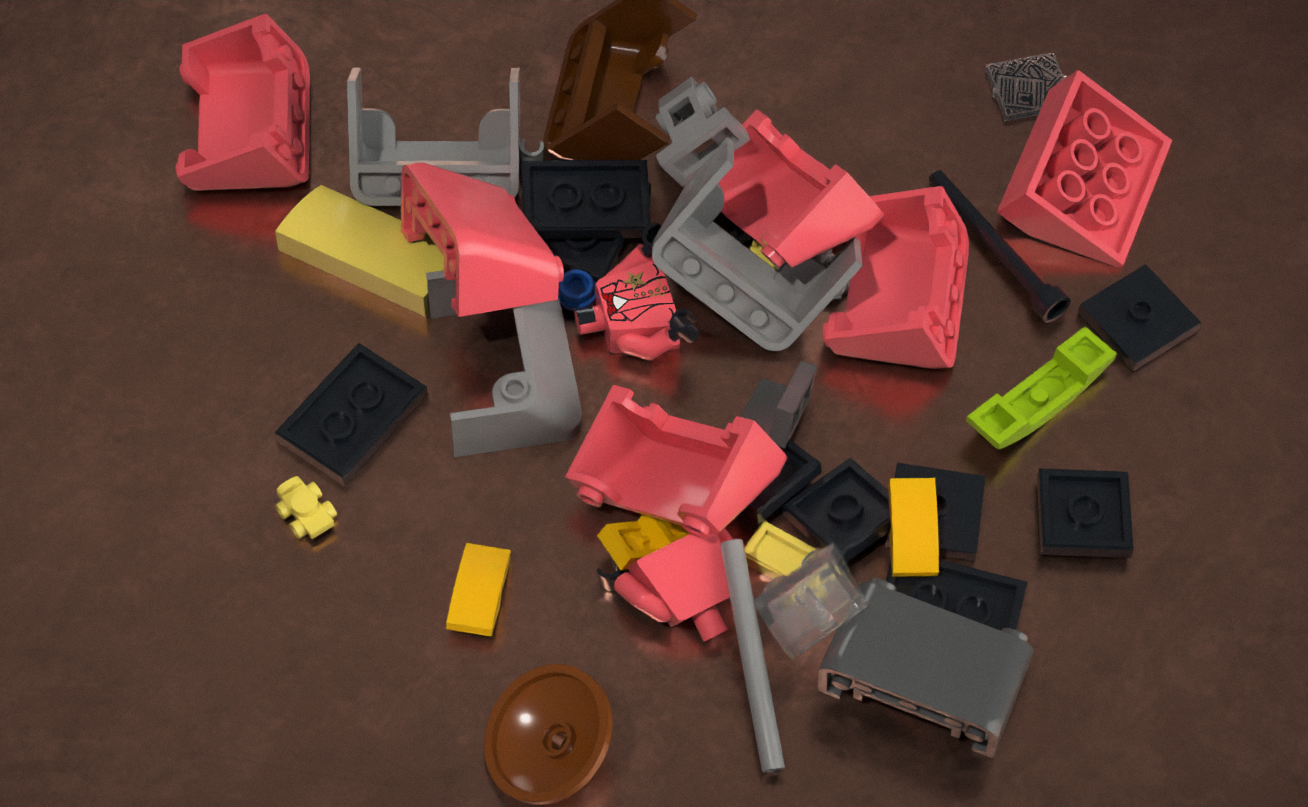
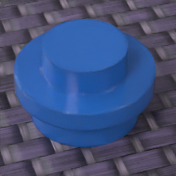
M570 270L564 273L563 281L559 282L558 297L563 308L574 311L591 307L595 303L596 282L587 272Z

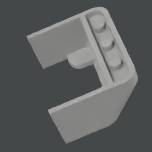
M352 68L347 80L350 189L355 199L368 206H401L402 167L406 164L419 162L503 187L508 194H512L515 198L519 189L520 68H511L509 81L510 109H494L482 117L479 124V141H396V125L390 114L381 109L362 108L361 68Z
M727 137L683 188L653 241L652 259L662 272L761 347L770 351H781L788 348L863 266L860 240L856 237L850 239L826 266L813 257L793 268L784 263L777 271L718 226L713 220L724 206V192L718 183L734 166V142Z
M444 270L426 273L430 317L438 318L457 315L451 307V298H456L455 279L446 280ZM559 297L558 300L513 308L524 371L506 374L496 381L492 390L494 407L450 413L454 457L567 441L579 433L582 427V409Z

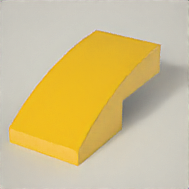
M890 478L888 496L891 522L889 543L892 577L938 576L939 541L935 478Z
M642 514L637 521L606 524L597 537L619 569L627 570L628 566L636 560L691 533L686 531L681 525Z
M466 543L446 621L447 630L492 636L501 606V592L510 566L511 550Z

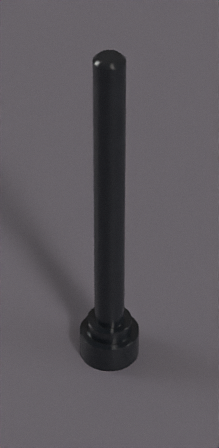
M935 170L929 176V182L934 187L943 186L962 219L1032 295L1033 310L1045 323H1049L1063 315L1071 303L1070 298L1059 286H1052L1050 283L1044 284L943 171Z

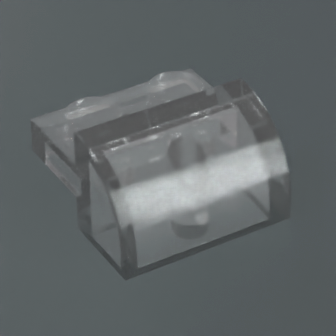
M831 543L824 549L819 548L810 552L802 560L798 568L786 576L780 575L771 580L764 588V592L754 600L756 608L765 624L792 660L868 607L861 586L850 574L844 556L834 543Z

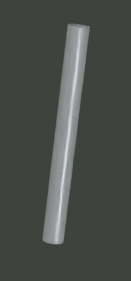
M742 539L728 540L722 542L720 547L762 773L778 772L785 769L744 544Z

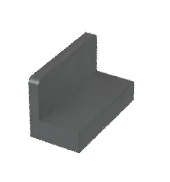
M800 361L788 386L767 379H761L740 417L756 421L779 447L785 448L810 400L817 366Z

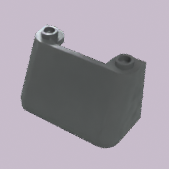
M871 578L870 582H860L818 670V691L840 699L843 690L854 689L853 698L862 701L865 695L948 727L951 729L950 735L956 738H960L962 731H964L968 738L974 740L971 750L994 758L1033 656L1034 650L1027 643L1028 637L1020 631L1011 628H1002L1001 631L899 593L894 585L882 579Z

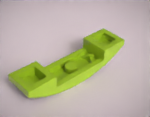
M1085 326L1058 346L1050 361L1003 397L998 393L970 413L966 418V422L997 450L1007 447L1034 432L1070 404L1112 363L1117 353Z

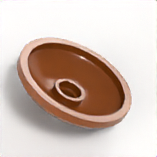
M566 664L543 665L526 672L513 681L495 703L484 735L485 761L496 785L509 796L521 802L534 805L555 803L568 798L580 790L597 772L609 748L612 734V711L606 693L600 684L589 674ZM567 738L564 746L561 748L562 742Z

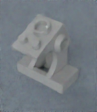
M692 76L658 100L659 113L656 114V119L662 129L670 136L672 144L657 153L656 157L660 166L682 187L690 181L727 137L734 142V151L750 141L746 128L725 107L720 110L716 107L717 98L705 82L698 84ZM710 138L715 141L714 144L699 154L694 150Z

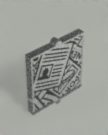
M1054 52L986 64L985 69L993 88L991 96L997 98L1005 121L1039 115L1049 89L1068 77L1062 74Z

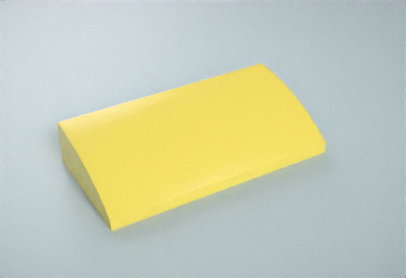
M323 185L307 194L275 230L279 251L424 317L429 313L426 273L441 271L444 268V256L427 232H425L424 240L408 242L401 232V220Z

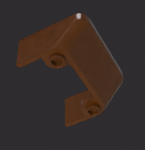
M615 0L580 23L570 36L543 138L544 150L556 158L564 160H641L667 145L669 136L636 115L634 110L643 74L651 69L659 68L668 56L667 45L669 37L696 21L697 14L678 0Z

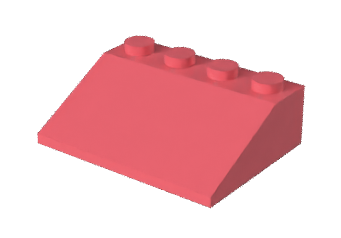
M1077 70L1049 89L997 213L1031 237L1119 268L1124 265L1172 139L1081 71Z

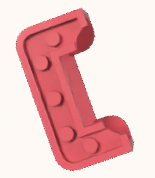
M267 13L182 44L180 74L185 84L191 86L200 95L198 152L194 149H187L179 154L178 162L176 163V174L180 182L193 191L282 188L305 183L309 179L310 69L300 47Z
M756 109L742 124L746 128L750 141L734 151V166L718 183L724 192V206L720 214L763 246L760 252L779 269L784 263L793 268L872 229L883 218L884 213L847 171L836 164L831 169L827 168L800 149L787 134L782 136L771 124L772 121L768 116Z
M424 162L403 165L401 172V232L408 242L424 240L425 232H427L444 256V277L446 280L455 279L456 298H451V307L458 317L558 300L559 282H562L564 278L562 261L559 256L553 255L552 251L516 205L512 194H508L503 187Z
M943 186L869 196L881 209L884 216L872 229L856 236L860 240L863 266L851 278L845 313L833 312L830 314L828 322L824 323V342L828 348H831L836 355L928 369L953 367L956 359L969 257V237L965 224Z
M613 385L565 478L578 489L577 497L592 506L601 507L602 503L681 525L689 533L701 538H707L708 534H719L779 476L787 456L754 420L736 416L733 423L728 422L724 430L670 416L655 403H651L649 407H641L632 399L634 392L631 389Z

